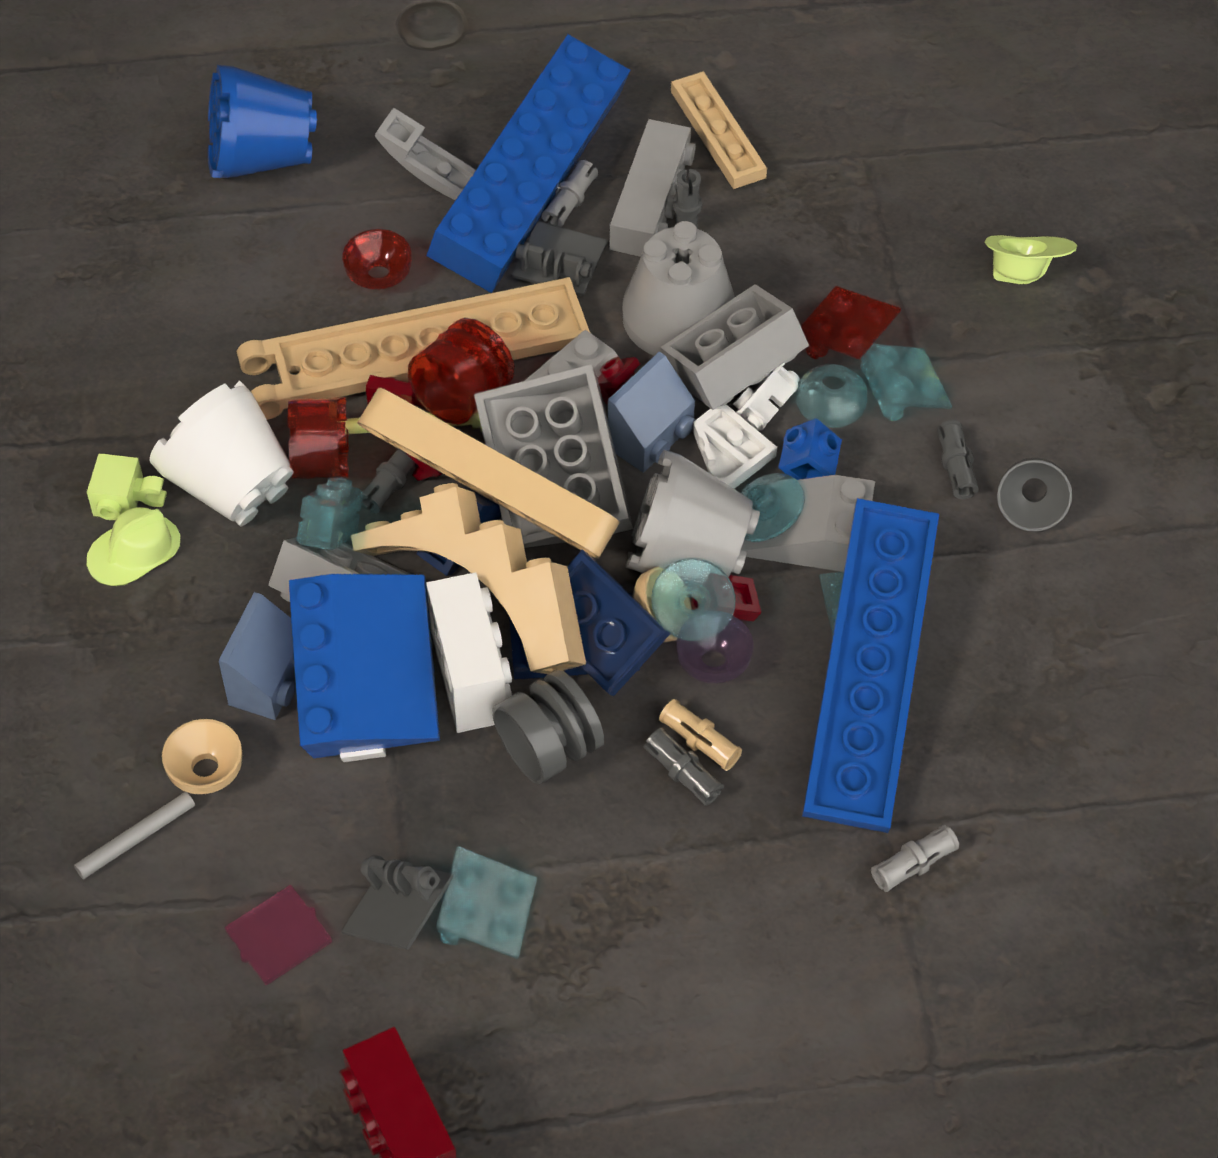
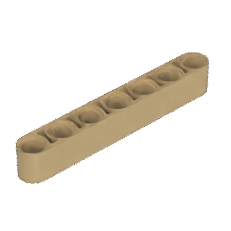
M377 389L357 422L371 434L577 549L584 550L592 557L599 559L620 523L615 517L385 389Z

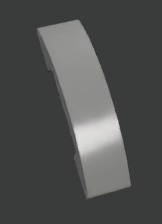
M393 108L375 134L376 139L409 172L433 189L456 201L476 170L421 136L425 127Z

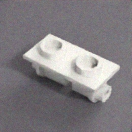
M785 363L766 374L765 378L758 382L759 385L754 391L748 387L733 403L738 409L736 413L758 431L763 430L779 410L769 401V398L781 407L799 388V376L794 371L784 369L783 365Z

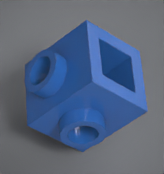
M817 418L786 430L779 469L793 481L835 475L842 439Z

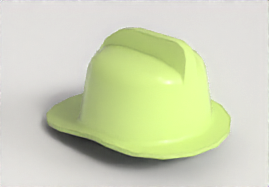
M996 235L987 237L985 240V244L993 250L994 279L1016 284H1029L1038 280L1046 273L1052 258L1069 255L1077 249L1075 242L1059 237Z
M136 507L126 510L119 515L113 528L101 535L91 545L87 553L86 565L91 576L99 583L109 586L126 585L175 556L180 547V533L176 525L167 518H164L159 509L151 510L149 508Z

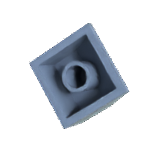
M658 352L608 399V424L615 453L643 473L654 462L658 463L664 449L669 451L670 447L679 438H686L692 431L693 421H695V400L667 357L661 352Z
M255 592L219 659L229 706L276 720L282 706L287 707L290 704L295 690L294 682L296 679L291 618L262 594Z

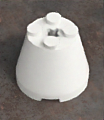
M239 381L234 386L235 388L232 389L226 384L215 388L178 417L181 422L171 432V438L168 441L162 438L154 446L150 455V463L163 477L242 527L257 515V506L265 500L272 504L286 493L289 487L285 482L293 475L294 471L255 397Z

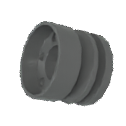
M555 669L544 677V681H535L530 686V697L525 693L517 692L495 705L492 709V717L497 733L507 752L522 773L538 785L567 768L566 756L578 762L586 756V752L592 753L604 745L602 726L592 704L574 679L559 669Z

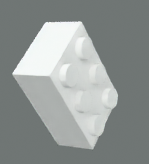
M476 572L426 582L430 629L456 731L460 733L495 725L492 717L493 707L512 696L509 685L512 682V676L507 657L502 658L499 647H502V639L498 623H492L490 612H493L489 589L488 587L480 588Z

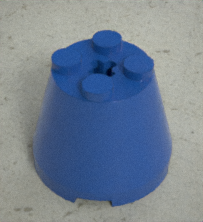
M217 65V73L212 74L208 105V121H210L209 139L210 143H213V145H208L207 148L211 177L232 178L300 164H310L312 160V143L308 142L309 132H315L317 124L316 110H312V92L234 66Z

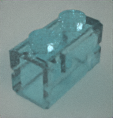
M328 478L327 484L317 485L316 490L302 498L300 517L303 520L299 522L297 541L301 545L334 550L349 540L351 535L358 533L360 515L357 512L361 510L363 491L360 488L352 487V481L343 478Z

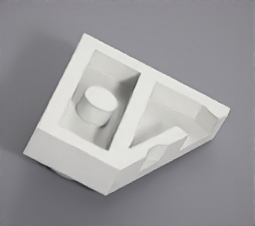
M728 405L719 406L714 410L709 409L693 421V434L708 472L734 489L777 455V446Z

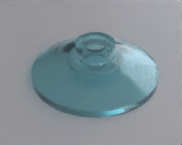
M782 473L764 475L753 480L740 491L741 494L753 501L752 509L760 511L754 533L752 535L746 533L744 540L751 542L766 541L779 536L795 523L802 512L805 495L802 486L794 477Z
M689 558L670 564L660 573L653 586L651 603L656 619L670 634L687 641H703L716 636L728 625L735 610L736 599L730 579L719 567L706 560ZM688 597L696 599L698 608L695 610L688 609L684 605V599Z

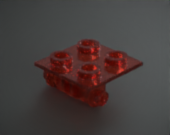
M835 286L801 325L809 344L806 348V353L811 358L818 359L819 357H825L828 354V349L860 360L901 312V308Z

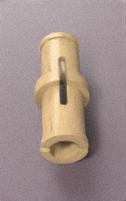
M675 699L671 700L662 710L659 717L660 722L666 724L686 739V745L693 751L699 749L718 763L722 769L728 771L740 758L742 748L734 745L714 729L715 724L709 719L701 720Z

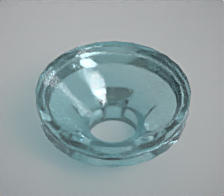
M824 364L808 370L802 376L796 393V402L800 412L808 420L817 418L826 427H843L855 422L862 416L867 404V389L863 379L852 369L837 364ZM834 376L842 379L845 385L839 389H830L822 381L827 377Z

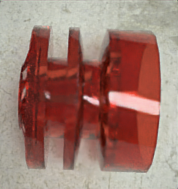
M462 318L453 322L447 330L439 334L435 341L427 344L412 357L408 364V379L412 391L420 403L432 415L446 423L459 425L468 422L478 413L474 394L509 385L514 378L515 365L510 350L492 328L476 319Z

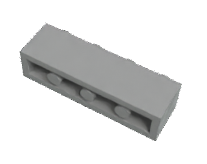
M648 119L610 223L609 250L641 257L645 243L656 233L668 228L666 220L667 218L673 219L675 214L673 197L677 191V174L685 168V165H692L695 155L696 144L690 143V127Z

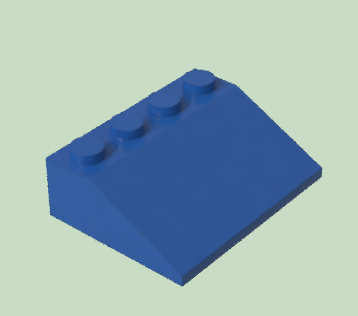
M327 574L289 580L300 746L314 759L340 755V753L440 741L426 577L424 575Z

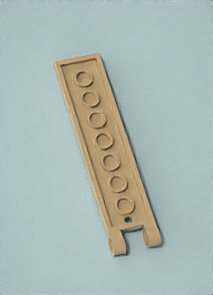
M568 277L262 341L250 340L239 346L237 355L241 370L248 375L264 373L270 368L271 364L276 363L281 384L260 385L251 391L266 420L280 415L285 408L366 392V384L370 375L384 378L392 377L399 381L408 382L414 366L423 368V379L560 351L584 330L590 331L571 279Z

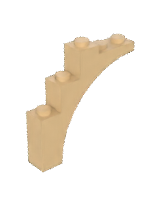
M457 483L436 486L434 493L419 497L422 510L405 512L401 514V520L392 523L388 521L369 523L365 526L366 531L351 535L353 551L372 556L397 551L433 552L461 565L470 573L476 572L478 579L491 590L508 612L522 640L531 672L549 674L555 669L564 671L586 665L567 566L553 563L550 558H538L527 562L521 529L506 525L503 520H493L481 524L475 492L460 488Z

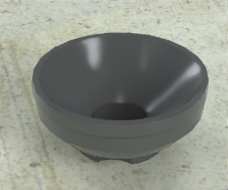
M1034 457L1023 459L1009 467L1002 476L997 492L998 505L1003 516L1017 528L1026 531L1047 530L1058 524L1068 513L1072 502L1071 483L1065 472L1052 461ZM1031 478L1041 479L1047 486L1044 496L1036 500L1027 498L1022 492L1023 484Z

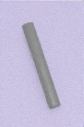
M185 791L74 864L76 871L84 880L195 806L193 799Z

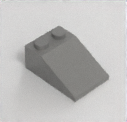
M829 475L752 486L750 499L753 501L752 509L760 511L754 533L752 535L746 533L741 549L746 550V557L844 572L856 500L859 498L872 501L875 481Z

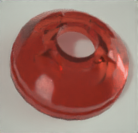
M371 229L363 231L348 241L342 253L343 265L347 276L357 285L367 289L382 290L390 288L405 279L411 268L412 252L409 243L404 237L390 230ZM379 266L389 270V273L381 278H374L368 274L372 268Z

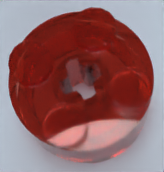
M300 398L288 401V428H290L288 448L290 468L294 471L291 476L292 479L349 477L348 454H342L349 453V430L346 429V422H340L347 421L346 398Z

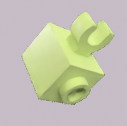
M99 453L87 490L93 516L106 520H117L119 515L126 510L136 508L138 501L152 507H163L167 492L162 490L164 479L157 476L143 478L138 458Z

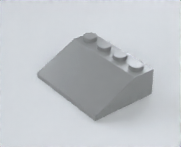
M592 364L474 394L485 445L615 517L620 523L613 534L633 529L602 394ZM499 505L504 524L521 529L524 548L565 542Z

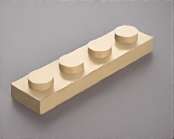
M704 71L672 81L671 93L731 187L736 189L766 179L767 167Z

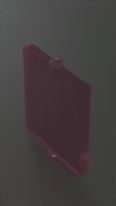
M291 885L224 927L226 933L240 950L241 961L249 962L265 986L332 943L331 937L316 919L315 909L313 907L308 908Z

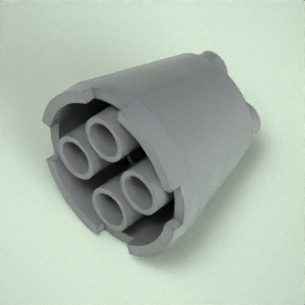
M687 221L679 222L674 227L661 230L645 243L642 255L624 294L622 305L625 331L639 348L653 356L658 352L663 354L661 346L735 298L718 243L709 234L697 229L693 223Z
M664 449L658 460V464L664 466L661 474L654 473L653 477L650 478L632 532V543L637 546L636 553L628 552L625 567L644 573L658 566L667 572L677 575L707 577L710 573L729 577L731 572L740 574L747 554L746 550L741 549L746 533L750 535L754 533L760 511L752 509L753 501L682 455Z

